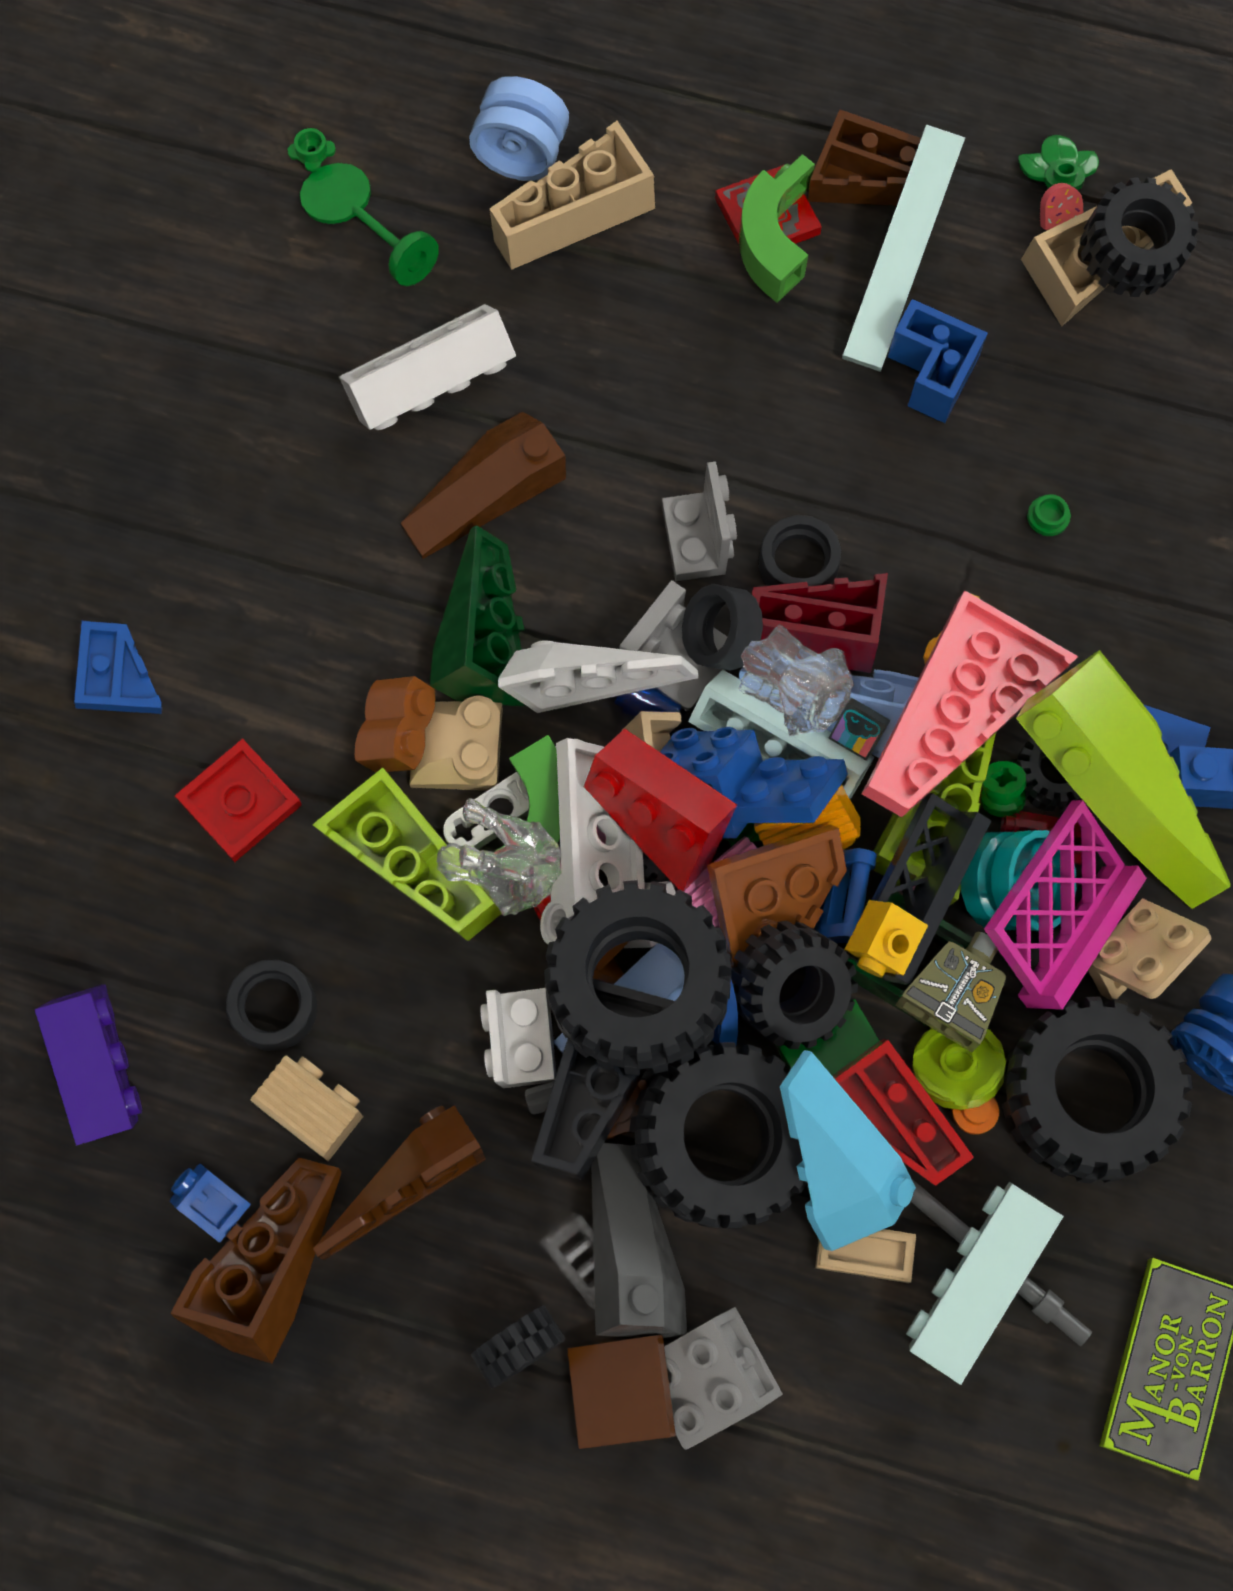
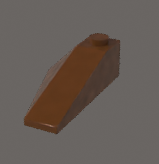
M521 412L488 430L401 522V527L422 559L469 534L472 527L485 525L565 480V454L544 423Z
M298 1158L260 1198V1208L242 1227L236 1224L226 1235L229 1241L210 1261L204 1258L193 1270L170 1314L175 1319L232 1352L273 1364L295 1319L316 1254L313 1248L320 1241L340 1180L341 1170L338 1167Z

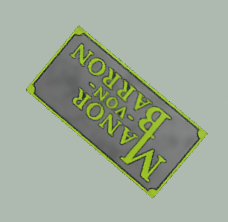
M1155 1258L1148 1259L1100 1447L1183 1477L1199 1480L1233 1341L1232 1285Z

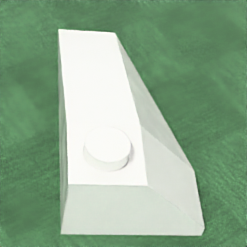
M538 641L533 643L531 648L515 651L498 678V687L536 713L697 679L698 670L686 659L678 655Z

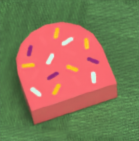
M1067 183L1055 184L1045 191L1040 204V227L1044 230H1049L1082 214L1083 199L1080 192Z

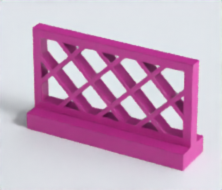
M1072 800L984 928L1022 983L1023 988L1018 996L1026 1008L1063 1010L1147 879L1139 866H1125L1083 800ZM1076 822L1081 826V846L1074 845V825ZM1056 851H1060V878L1052 877V857ZM1074 851H1082V878H1074ZM1096 852H1098L1106 864L1097 875ZM1035 882H1038L1039 910H1030V890ZM1053 883H1060L1061 910H1053ZM1074 883L1082 884V898L1076 907ZM1013 915H1016L1017 943H1013L1004 930ZM1030 915H1039V943H1031ZM1053 915L1061 916V930L1054 941ZM1031 948H1039V963L1034 971H1032Z

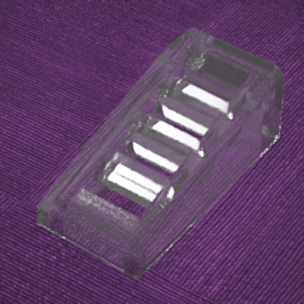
M574 1213L543 1238L539 1244L595 1312L594 1280L588 1285L583 1281L594 1270V1254L577 1269H574L571 1265L589 1247L593 1250V1230L580 1214ZM578 1232L583 1238L562 1254L559 1247Z

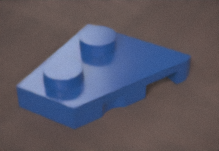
M82 621L74 700L76 709L162 714V702L150 681L148 671L137 652L127 624Z

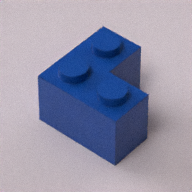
M912 299L894 332L888 358L920 372L915 381L908 407L946 423L979 359L988 333Z

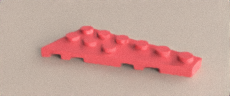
M964 591L958 598L862 795L903 817L1022 709L1028 698L1054 681L1078 656L969 592Z

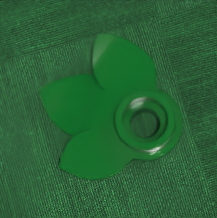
M1052 135L1044 140L1041 153L1021 154L1018 158V164L1028 178L1045 182L1047 190L1055 184L1067 183L1079 191L1084 185L1085 178L1097 171L1099 159L1095 151L1086 150L1078 152L1075 143L1070 138Z

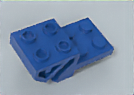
M723 727L715 731H697L694 728L681 729L675 732L660 750V753L737 804L722 838H737L747 823H814L848 776L844 759H825L822 756H814L805 760H785L782 757L763 760L755 731L736 730L733 727Z

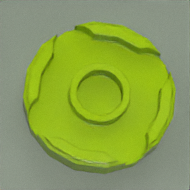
M931 1028L923 1034L915 1046L913 1072L934 1103L944 1108L965 1110L979 1107L995 1097L1004 1083L1006 1060L1001 1042L989 1029H987L981 1044L971 1053Z

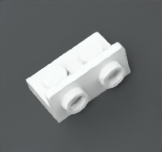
M540 988L500 994L497 990L486 991L487 1004L481 1005V1021L484 1031H490L491 1049L485 1050V1067L488 1077H494V1082L502 1088L555 1081L557 1070L551 1008L547 989Z

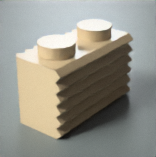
M286 1055L250 1100L325 1160L329 1161L363 1118L362 1114L355 1108L360 1100L339 1084L333 1091L319 1081L324 1073L303 1056L296 1063Z

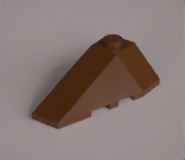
M455 1105L445 1110L444 1106H439L419 1119L421 1126L408 1136L315 1245L313 1250L317 1257L322 1260L328 1259L486 1160L479 1143Z

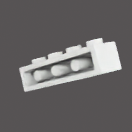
M484 304L339 376L359 421L369 430L373 428L381 430L396 423L398 420L397 416L409 410L420 411L434 403V397L446 391L448 393H455L465 389L470 385V379L482 373L490 375L502 370L507 365L506 361L516 357V354L498 310Z

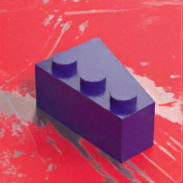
M99 985L59 997L36 1008L35 1013L76 1146L132 1129L138 1122L137 1114L142 1113V1105L136 1087H130L126 1071L129 1067L125 1048L118 1038L114 1012L106 985Z

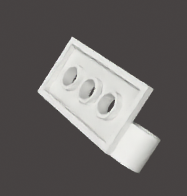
M566 738L556 743L561 874L550 878L551 902L545 907L541 917V935L547 944L556 941L555 928L562 917L570 920L574 916L573 905L583 897L589 903L597 899L596 890L604 887L599 879V869L606 874L612 893L624 890L623 881L638 880V888L645 889L642 849L583 787L595 755L604 747L571 738ZM597 826L605 834L606 844L602 843L596 830Z

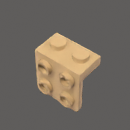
M1142 898L1115 927L1088 971L1100 994L1110 1000L1113 998L1117 999L1127 988L1153 999L1160 996L1211 941V935L1206 927Z

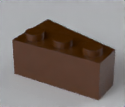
M840 109L810 178L808 202L897 206L921 138Z

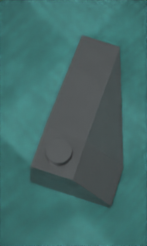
M604 1143L591 1165L596 1335L621 1337L663 1335V1339H678L687 1334L685 1288L656 1201L652 1198V1189L650 1186H643L637 1174L642 1170L638 1159L632 1160L630 1145Z

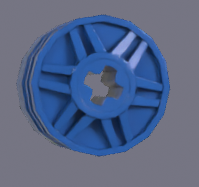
M1223 973L1199 999L1201 1009L1193 1008L1184 1016V1022H1181L1172 1030L1171 1034L1173 1037L1170 1038V1042L1175 1050L1182 1049L1187 1060L1185 1063L1193 1071L1217 1089L1233 1096V974Z

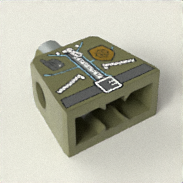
M976 932L966 949L949 941L904 991L895 1006L972 1053L985 1037L1006 980V975L1002 971L990 965L998 951L997 947L990 937L983 932Z

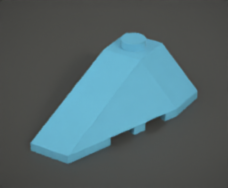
M804 1050L780 1085L790 1137L799 1140L803 1161L797 1165L799 1180L808 1183L811 1200L805 1204L807 1218L823 1248L834 1251L894 1225L904 1207L910 1203L916 1187L898 1153L812 1052Z

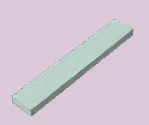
M926 125L842 359L881 372L965 137Z

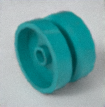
M1032 830L985 833L961 881V894L966 909L977 924L985 928L1050 831ZM1056 851L1052 857V877L1060 878V851ZM1074 865V878H1076V868H1075V865ZM1035 882L1030 890V910H1039L1038 882ZM1053 883V910H1061L1060 883ZM1074 883V891H1075V894H1076V889H1077V888H1076V883ZM1016 915L1012 916L1004 930H1016ZM1030 915L1031 930L1039 931V915ZM1053 915V928L1061 924V916Z

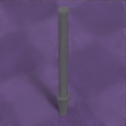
M912 1179L916 1189L910 1202L961 1244L970 1227ZM1026 1277L1017 1293L1033 1306L1031 1311L1046 1324L1051 1321L1075 1343L1082 1346L1090 1337L1092 1331L1063 1307L1064 1301L1050 1289L1045 1292L1029 1277Z

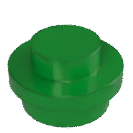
M1053 494L1035 499L1027 513V519L1031 528L1044 536H1055L1062 533L1067 528L1071 518L1070 510L1065 500Z

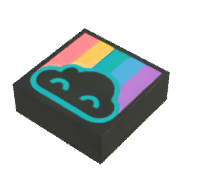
M851 698L828 738L867 761L890 720Z

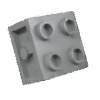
M716 461L707 463L703 493L662 498L661 506L675 581L725 575L727 561L729 558L734 557L732 540L737 539L736 523L733 514L726 515L725 501H729L728 482L726 475H718Z
M671 580L620 644V649L678 655L698 670L697 679L653 688L685 711H691L698 702L705 686L723 669L697 665L688 656L682 640V622L686 610L684 607L686 590ZM714 628V643L717 650L723 647L727 636Z
M736 1307L664 1346L675 1433L684 1449L693 1447L762 1409L783 1395Z

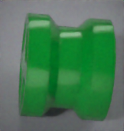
M998 761L988 766L981 792V805L985 811L997 817H1005V815L1013 816L1015 812L1019 813L1023 809L1026 801L1024 790L1026 787V773L1023 768L1009 761Z

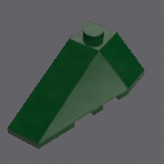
M477 525L470 529L432 654L430 686L456 701L463 702L469 697L484 696L495 703H502V705L524 706L525 704L498 687V678L515 651L522 650L519 633L524 630L522 617L515 616L511 595L516 592V585L508 545Z

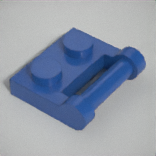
M856 848L843 851L847 871L838 887L832 886L820 907L823 913L814 929L837 944L848 943L864 911L870 870L875 869L877 854L871 850ZM848 887H849L848 896H847V902H846V908H845V914H844V920H843L842 917H843V911H844L846 893H847V889H848Z

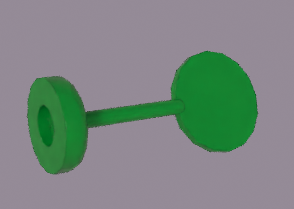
M334 163L325 165L318 171L312 172L304 181L300 191L301 205L309 217L320 223L328 224L346 222L355 216L358 217L394 248L388 262L389 273L400 285L406 287L415 285L431 272L439 254V245L435 238L423 231L409 233L399 240L368 214L364 208L368 204L371 189L369 179L361 169L351 164Z

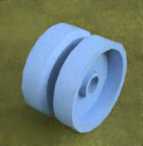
M518 76L501 77L492 81L485 91L480 105V113L474 122L469 136L470 148L477 159L484 165L505 177L521 181L541 179L548 175V168L555 164L559 152V144L564 138L569 123V111L563 100L550 88L534 80Z

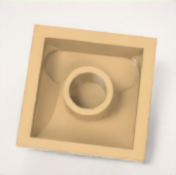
M484 696L469 697L463 702H435L433 716L425 728L423 757L418 767L410 771V787L488 791L497 785L502 730V703H495Z

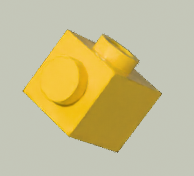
M869 900L844 950L859 958L857 966L874 976L882 978L885 972L904 976L928 925L893 903Z

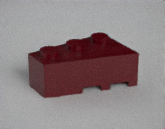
M888 573L875 574L873 580L849 582L848 577L834 579L833 584L809 587L807 582L753 587L752 595L756 598L762 611L763 621L761 640L755 654L871 673L879 642Z

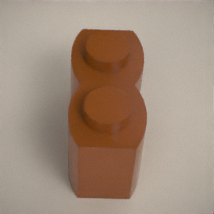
M415 676L376 680L367 695L365 704L366 721L362 724L357 734L355 761L374 772H378L381 768H384L386 772L415 770L421 762L425 749V728L433 716L435 689Z

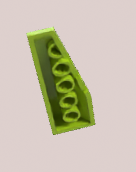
M1100 650L1027 699L1016 719L1101 822L1165 886L1192 909L1230 888L1231 883L1207 833H1204L1199 822L1196 806L1191 796L1187 795L1179 778L1180 771L1174 758L1169 756L1162 741V732L1157 721Z

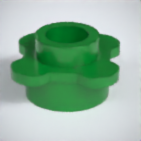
M314 128L300 131L295 136L294 144L288 147L289 157L292 160H299L305 164L306 170L310 172L318 171L321 168V163L336 152L335 144L332 141H326L324 134Z

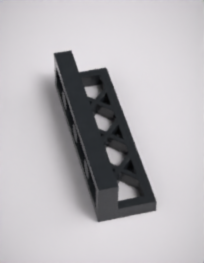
M933 793L927 794L922 799L872 898L873 901L887 902L891 893L902 890L905 902L904 910L928 925L904 976L885 972L882 977L886 981L905 985L911 984L991 823V820L979 812L959 811ZM935 809L949 820L941 836L931 839L927 821ZM922 850L926 866L921 876L910 879L907 861L911 853ZM847 952L850 956L849 958L858 963L859 958Z

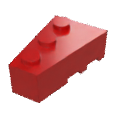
M626 729L595 755L583 786L667 878L682 891H685L707 868V864L711 863L737 807L736 803Z
M883 1038L832 1075L898 1153L903 1163L935 1186L974 1158L889 1040Z

